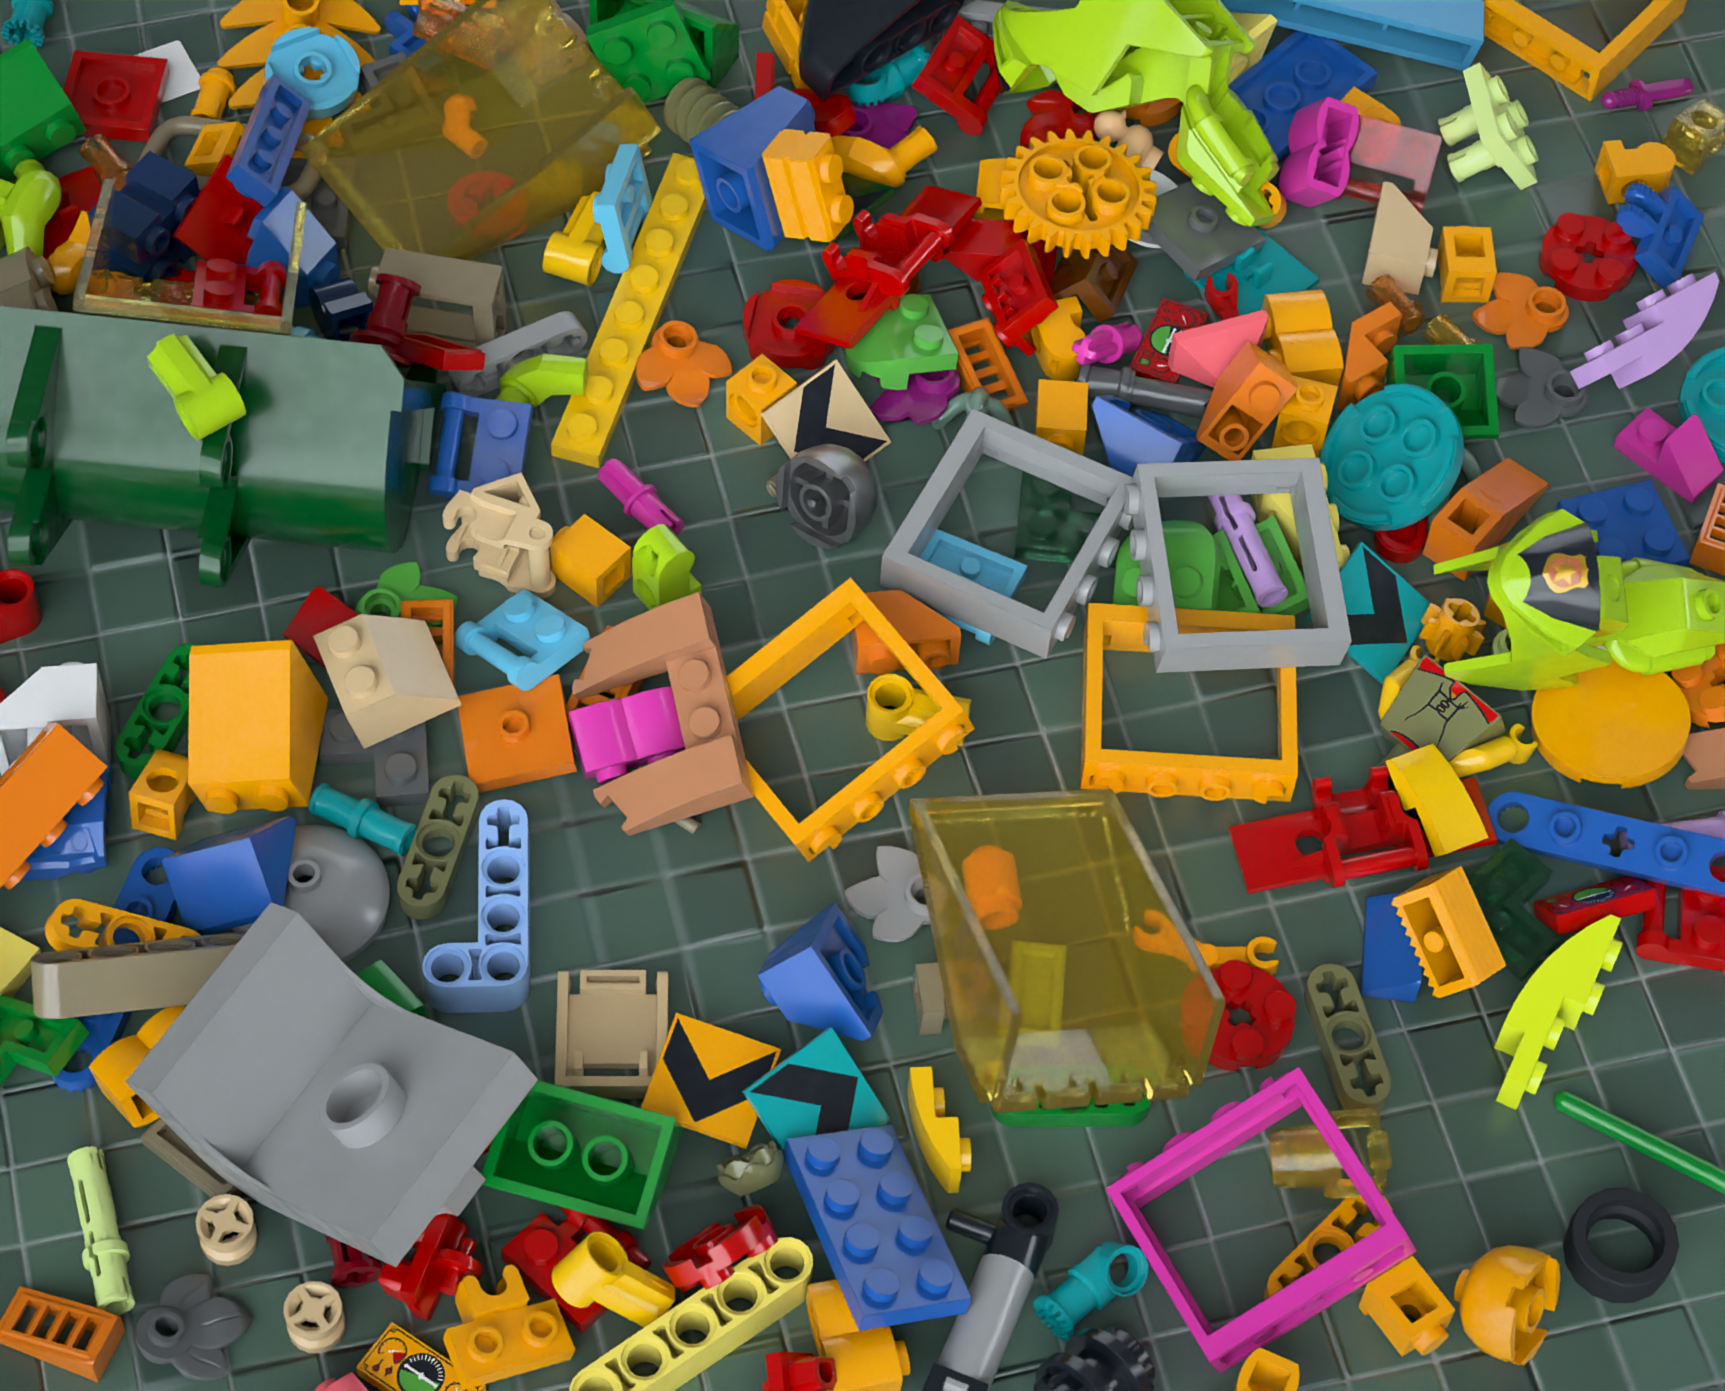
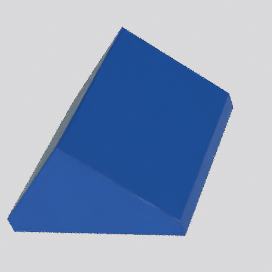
M288 816L210 836L164 858L162 863L185 927L198 932L202 936L254 923L271 902L283 906L297 821Z

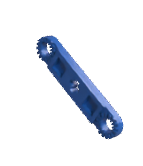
M1520 792L1501 794L1488 807L1487 811L1497 837V842L1508 848L1521 849L1545 857L1691 891L1697 890L1725 897V882L1716 880L1710 873V865H1712L1713 860L1725 855V839ZM1512 806H1515V808L1520 807L1529 815L1527 826L1516 833L1506 832L1498 824L1501 812L1505 811L1508 807L1509 809L1512 808ZM1617 832H1624L1627 835V842L1634 845L1633 849H1624L1620 857L1611 856L1610 846L1603 844L1605 839H1615Z
M157 847L141 853L134 861L113 908L172 923L177 911V903L169 881L161 885H153L145 881V874H149V869L154 870V866L161 868V865H163L162 860L176 853V851L165 847ZM120 928L115 930L113 934L115 945L140 942L137 934L130 929ZM132 1011L73 1017L79 1019L89 1031V1035L75 1053H78V1050H81V1053L87 1052V1055L92 1056L91 1064L104 1049L121 1039ZM90 1064L80 1072L72 1073L62 1069L57 1077L51 1076L59 1088H65L68 1092L78 1090L79 1093L83 1092L85 1088L90 1090L94 1087L93 1084L96 1083L89 1069Z

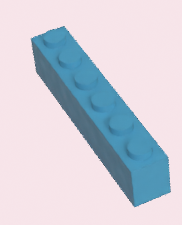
M1220 0L1227 10L1232 13L1271 14L1278 20L1276 26L1461 71L1470 67L1484 42L1483 0Z

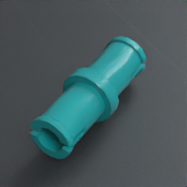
M322 783L316 788L309 802L308 810L311 815L321 817L346 829L349 836L355 839H368L396 852L397 855L402 857L408 854L417 825L411 822L408 823L380 810L377 802L369 798H364L360 801L330 787L326 783Z

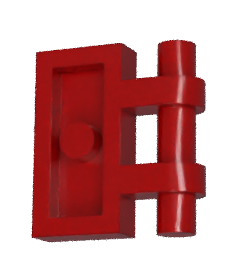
M559 1207L568 1215L563 1223L557 1226L541 1212L501 1249V1258L507 1265H514L518 1269L521 1278L546 1301L555 1299L561 1315L583 1334L608 1308L595 1301L586 1308L570 1305L556 1291L551 1276L553 1268L578 1245L576 1242L586 1233L591 1234L592 1232L601 1231L609 1234L624 1248L629 1262L647 1271L652 1260L638 1248L640 1242L627 1230L620 1232L608 1220Z

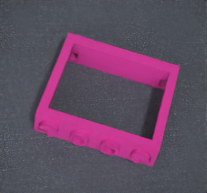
M1299 1067L1290 1073H1285L1276 1080H1273L1270 1076L1260 1085V1092L1244 1102L1233 1101L1222 1106L1212 1115V1122L1194 1133L1187 1131L1176 1135L1164 1145L1163 1153L1145 1164L1144 1162H1136L1127 1166L1128 1173L1105 1189L1208 1361L1220 1374L1249 1357L1259 1347L1267 1346L1417 1251ZM1301 1106H1304L1381 1228L1217 1331H1214L1140 1208Z

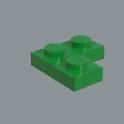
M1 994L0 1086L17 1064L57 1077L89 1035V1031L79 1019L73 1017L63 1019L37 1017L34 1015L33 1004Z

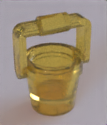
M1372 1108L1328 1111L1339 1129L1369 1126L1370 1133L1366 1137L1369 1165L1375 1173V1177L1370 1178L1381 1194L1384 1193L1387 1189V1170L1392 1167L1389 1135L1381 1130L1379 1113ZM1314 1123L1269 1132L1272 1177L1275 1188L1323 1189L1324 1196L1330 1199L1361 1197L1350 1179L1342 1180L1341 1164Z

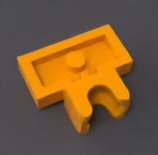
M514 1265L505 1266L502 1273L503 1279L498 1282L495 1289L496 1295L485 1293L480 1287L477 1278L472 1275L463 1278L457 1287L455 1303L463 1324L447 1328L443 1341L462 1391L571 1360L575 1352V1347L556 1300L551 1299L528 1306L529 1296L520 1273Z

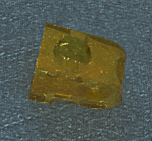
M1705 98L1674 117L1662 143L1674 153L1677 166L1693 175L1702 168L1705 159L1709 155L1718 152L1725 145V111Z

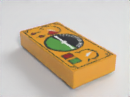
M391 1322L356 1366L357 1375L380 1391H462L452 1362L393 1322ZM486 1384L463 1391H487Z

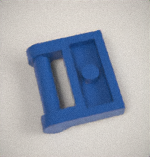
M456 392L442 393L440 409L444 411L436 471L435 475L429 477L427 492L435 496L453 498L459 490L471 493L473 488L520 472L524 475L533 415L532 405L470 397ZM464 415L478 417L469 481L455 479Z

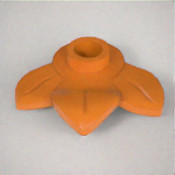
M1498 272L1492 288L1496 299L1476 309L1471 317L1477 326L1485 332L1494 335H1506L1507 347L1519 350L1521 347H1537L1543 343L1547 333L1561 329L1567 322L1569 308L1564 295L1557 289L1547 286L1538 287L1531 278L1521 274Z
M678 320L666 322L656 330L652 338L651 348L642 352L638 356L636 363V379L642 390L651 391L666 387L668 395L673 400L683 406L697 408L705 402L709 392V378H725L732 375V366L727 354L717 345L700 341L697 332L690 324Z

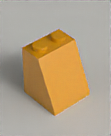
M292 640L191 646L189 654L188 785L208 812L232 814L237 810L254 809L279 812L287 808L308 807L328 697Z

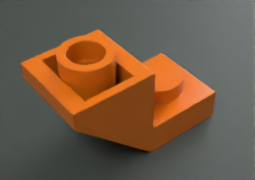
M1391 302L1360 317L1351 324L1344 354V369L1337 401V407L1341 411L1351 402L1356 405L1371 394L1383 390V382L1389 363L1383 355L1388 353L1393 345L1396 344L1402 313Z

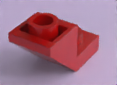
M971 218L957 233L953 242L943 250V255L956 268L979 282L978 272L1020 239L1024 238L1027 241L1029 230L1015 233L1013 231L1014 221ZM1040 239L1030 245L1034 247L1046 278L1050 282L1054 274L1058 247L1055 246L1049 253L1044 252L1045 241Z

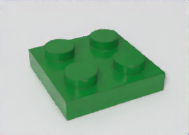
M658 0L586 26V38L624 111L669 95L670 91L680 81L688 77H698L704 81L711 80L708 63L676 0Z

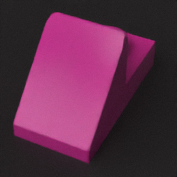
M1647 407L1617 435L1613 445L1614 448L1691 504L1717 481L1724 471L1707 433L1695 413L1679 428H1675Z

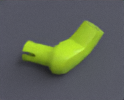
M26 159L21 161L14 170V176L17 177L15 179L16 184L4 203L0 217L8 255L28 246L36 257L43 256L45 225L58 209L62 199L61 185L58 178L51 172L45 171L39 161Z
M541 354L524 360L510 368L499 379L501 392L495 400L531 404L532 407H537L552 395H584L588 377V359Z

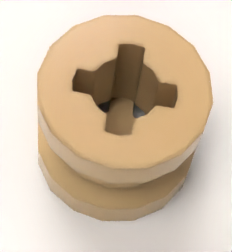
M218 1195L206 1201L198 1210L195 1220L197 1234L200 1238L202 1251L209 1260L218 1265L231 1266L240 1264L252 1255L257 1246L258 1234L252 1209L245 1200L236 1195ZM232 1232L238 1233L237 1236L233 1235L230 1238L222 1240L224 1235L230 1234Z
M308 1281L298 1285L288 1294L284 1302L283 1314L292 1343L298 1349L308 1353H323L334 1348L341 1341L346 1327V1319L339 1293L329 1284L321 1281ZM307 1321L315 1322L317 1326L306 1325Z

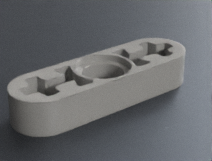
M569 311L559 312L475 347L485 353L484 370H448V374L460 393L470 397H478L499 388V379L510 368L524 360L541 354L574 356L585 346L588 334L574 313Z

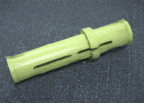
M94 1146L80 1148L68 1155L67 1162L73 1180L74 1194L85 1240V1249L81 1254L83 1265L86 1270L90 1271L93 1279L96 1307L115 1315L124 1314L135 1305L126 1265L130 1254L127 1243L121 1240L119 1235L114 1202L106 1172L105 1155L102 1149L97 1150V1147Z

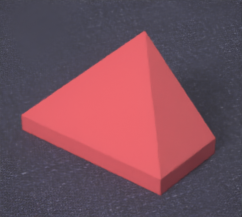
M1261 310L1174 333L1168 359L1171 371L1214 388L1217 378L1248 340L1262 348L1268 321L1266 311Z

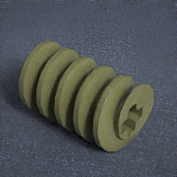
M688 77L680 81L670 91L665 101L663 113L668 128L673 133L679 135L683 141L690 144L689 139L738 111L739 107L729 102L728 98L719 94L715 88L709 86L704 80L698 77Z

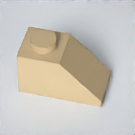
M1383 181L1362 284L1419 295L1423 276L1433 277L1439 249L1430 248L1433 227L1391 182Z

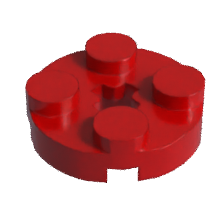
M1573 212L1564 213L1558 217L1556 224L1548 229L1543 238L1538 256L1539 268L1544 276L1547 271L1548 275L1555 280L1554 288L1567 297L1589 302L1608 299L1610 292L1617 291L1618 289L1622 292L1627 288L1633 277L1637 261L1633 258L1636 252V247L1631 241L1633 236L1627 235L1622 230L1623 227L1618 226V222H1610L1596 216L1578 215ZM1581 253L1591 254L1596 258H1594L1592 263H1587L1583 261L1584 258Z
M786 279L771 283V290L765 291L759 296L758 291L750 296L743 310V337L748 345V352L751 358L756 359L763 354L778 367L788 369L804 368L806 370H815L824 365L826 356L835 349L836 345L796 334L794 329L784 328L780 324H787L789 319H797L799 323L826 294V291L818 285L807 281Z
M1230 960L1225 962L1221 968L1211 970L1203 975L1192 987L1185 1007V1023L1188 1028L1187 1036L1193 1049L1205 1061L1218 1068L1229 1071H1238L1239 1066L1251 1067L1257 1065L1255 1070L1265 1068L1277 1061L1289 1046L1294 1031L1296 1002L1286 988L1269 973L1255 967H1250L1244 961ZM1242 1009L1250 1014L1249 1018L1254 1023L1248 1025L1241 1022L1237 1026L1231 1025L1229 1023L1231 1017L1229 1010Z
M752 1205L734 1212L733 1215L738 1222L735 1225L729 1223L719 1226L716 1221L673 1250L668 1255L671 1262L662 1264L673 1286L678 1287L680 1292L688 1291L700 1283L704 1289H710L734 1274L735 1270L731 1265L733 1262L745 1254L749 1258L757 1256L776 1244L778 1237L773 1231V1224L762 1205Z

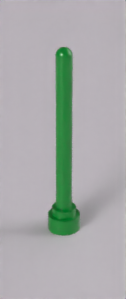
M1560 1091L1554 1096L1553 1104L1559 1112L1725 1195L1724 1169L1569 1091Z

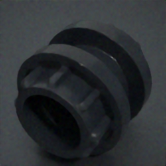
M1088 1327L1081 1329L1069 1339L1065 1352L1054 1353L1040 1364L1036 1372L1034 1391H1153L1155 1370L1146 1350L1127 1332L1115 1327H1110L1106 1331Z

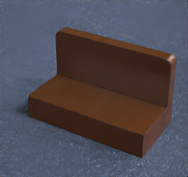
M1111 244L1107 257L1100 254L1096 248L1091 249L1089 259H1084L1079 249H1073L1068 258L1062 255L1049 285L1056 300L1068 298L1077 293L1100 323L1115 315L1138 262L1127 247L1126 250L1121 251Z

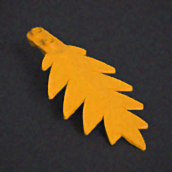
M242 0L220 20V27L222 29L266 26L256 30L229 49L218 60L217 67L228 70L265 66L274 42L283 34L303 27L319 28L320 34L329 35L334 39L335 34L344 38L355 50L360 66L374 62L375 59L359 44L336 28L378 35L381 32V27L354 0ZM311 66L304 67L303 77L313 81L319 80L324 72L323 70L314 71ZM265 68L250 77L228 101L229 108L234 110L253 108L255 106L262 86L265 84ZM358 91L354 103L350 104L344 111L351 112L369 104ZM331 117L310 119L304 123L301 132L318 137L325 143L327 148L337 150L343 148L344 142ZM294 151L291 158L309 159V154Z

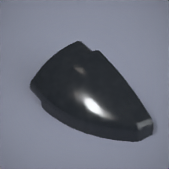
M807 0L800 27L798 47L800 77L824 101L939 34L953 22L960 9L976 0Z

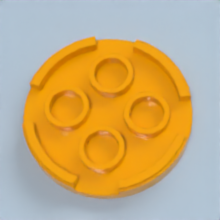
M1611 658L1612 664L1575 673L1578 676V685L1537 690L1531 710V733L1533 740L1537 741V749L1543 758L1558 772L1580 783L1582 779L1597 783L1620 784L1621 789L1637 787L1665 775L1678 763L1684 754L1691 726L1690 709L1679 686L1664 672L1643 676L1641 672H1632L1620 667Z

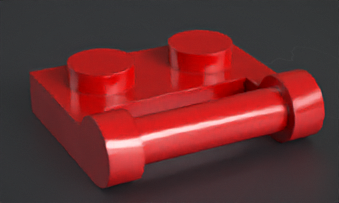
M957 15L946 28L911 87L957 119L959 128L973 136L982 133L988 122L987 114L1001 91L994 60V41ZM982 62L989 66L991 73L974 101L971 102L963 94Z
M221 258L209 261L197 260L190 323L260 332H274L278 330L284 320V309L280 304V293L287 282V271L284 265L274 260L263 262L259 267L236 265L233 261ZM245 291L260 292V300L255 306L244 305Z
M1710 865L1711 875L1716 880L1725 882V867ZM1645 880L1646 884L1655 888L1657 906L1654 909L1643 912L1642 932L1636 935V954L1647 960L1725 972V897L1679 888L1676 939L1669 938L1664 933L1666 885Z

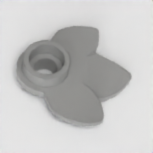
M894 846L877 847L876 863L879 876L859 882L845 890V898L854 911L867 919L875 920L872 929L873 939L885 942H900L913 937L922 925L935 924L946 918L953 905V893L949 884L940 875L928 872L923 859L919 855ZM922 897H929L935 903L921 904L917 900Z

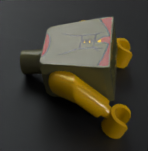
M1419 645L1413 646L1408 660L1404 661L1384 678L1378 715L1381 720L1380 728L1383 736L1394 748L1377 766L1386 764L1385 761L1434 744L1446 758L1457 776L1463 778L1493 769L1507 762L1524 764L1530 759L1538 746L1537 741H1534L1532 744H1523L1518 741L1525 730V727L1521 724H1515L1507 736H1501L1505 732L1502 716L1460 681L1446 677L1444 675V668L1439 665L1440 657L1436 656L1433 660L1425 654L1420 660L1423 648ZM1389 772L1388 780L1394 784Z

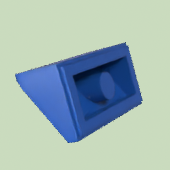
M1402 892L1367 897L1361 996L1415 1002L1421 985L1422 966L1419 965L1421 958L1414 955L1416 948L1410 945L1411 937L1405 935L1407 928L1401 925L1402 917L1396 915L1398 908L1392 905L1393 898Z

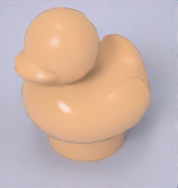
M1115 110L1100 112L1094 121L1096 136L1100 140L1106 135L1111 136L1110 142H1118L1115 148L1121 144H1127L1126 157L1140 154L1142 156L1140 166L1154 170L1164 152L1153 145L1151 132L1140 124L1127 127L1125 121L1127 117L1126 110L1121 112Z

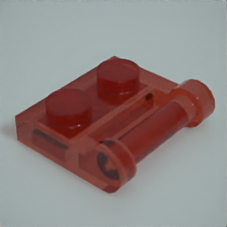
M1359 115L1358 134L1353 146L1348 151L1350 168L1352 163L1415 179L1412 193L1401 191V193L1421 214L1443 137ZM1349 177L1344 191L1337 199L1341 200L1344 195L1378 204L1382 186Z

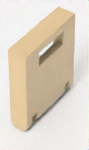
M580 970V994H569L571 990L569 971H558L555 1085L605 1099H644L668 1036V971H657L655 982L657 994H646V970ZM584 1069H639V1076H584Z

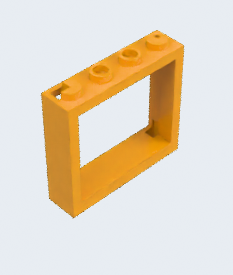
M1483 0L1484 35L1591 102L1684 12L1687 0H1652L1653 2L1600 53L1515 0ZM1584 72L1590 74L1589 78L1584 76Z
M851 577L727 676L737 722L862 621L867 623L938 706L940 711L801 823L794 819L746 760L754 796L808 863L830 846L834 850L841 842L842 835L858 822L863 823L874 818L882 810L884 802L901 788L906 789L916 784L924 776L926 768L943 754L949 755L957 751L956 744L975 729L961 705Z
M1088 603L1083 639L1080 789L1108 791V794L1119 792L1148 793L1154 797L1161 798L1185 795L1201 796L1211 801L1233 798L1255 800L1266 804L1267 801L1291 802L1298 776L1296 667L1277 668L1278 760L1101 749L1103 650L1149 652L1148 645H1144L1143 640L1144 625L1148 622L1146 607ZM1175 608L1179 634L1295 629V615Z

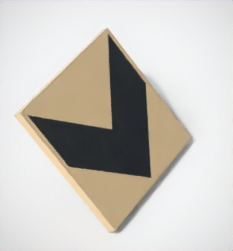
M837 359L833 360L761 413V416L790 459L810 447L833 444L849 448L866 462L891 443V440Z

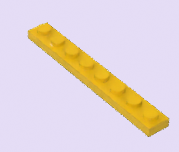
M677 153L672 154L632 249L633 258L626 272L622 273L588 354V377L584 395H571L551 442V456L596 468H599L635 382L638 356L647 350L707 206L693 157Z

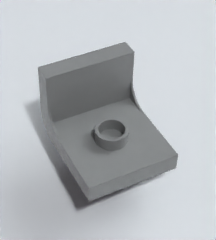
M271 902L125 1082L204 1162L240 1191L276 1212L397 1267L434 1216L445 1213L459 1216L486 1179L473 1165L538 1079L515 1052L412 1013L391 1002L354 974L298 912Z

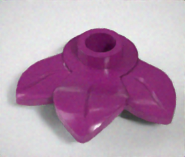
M879 100L877 105L874 106L873 102H870L868 107H866V103H863L862 106H858V102L856 104L852 103L857 113V119L851 128L838 136L860 137L883 148L890 149L908 135L907 133L911 130L915 121L916 107L902 104L880 103Z
M955 370L909 374L907 390L885 389L886 391L879 396L869 409L875 417L881 420L899 421L909 416L917 425L932 422L944 414L947 410V400L953 398L959 392L961 386L960 376ZM871 376L878 384H880V378Z

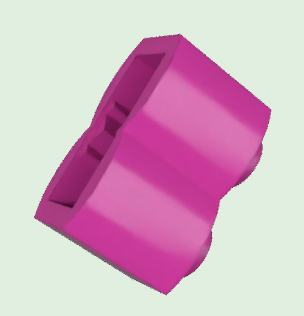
M1326 97L1297 111L1292 119L1288 135L1291 154L1286 158L1279 178V189L1286 200L1311 208L1335 199L1342 194L1350 173L1348 151L1353 146L1359 129L1357 107L1331 97Z
M671 686L644 691L622 699L592 704L569 712L568 721L584 780L597 778L599 785L606 784L628 774L627 769L648 765L685 750Z

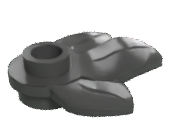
M1521 347L1519 349L1518 363L1520 373L1495 379L1497 401L1508 408L1516 409L1514 422L1528 428L1546 427L1554 423L1559 417L1575 416L1583 411L1588 400L1586 386L1579 389L1570 371L1564 369L1557 357L1533 348Z
M191 1274L174 1280L164 1288L158 1307L149 1309L139 1318L134 1338L138 1349L147 1360L156 1364L172 1363L184 1377L191 1380L213 1381L228 1376V1363L221 1349L231 1345L243 1336L252 1323V1317L242 1306L234 1301L221 1297L212 1298L210 1276ZM156 1328H167L173 1331L175 1335L164 1337L156 1331Z

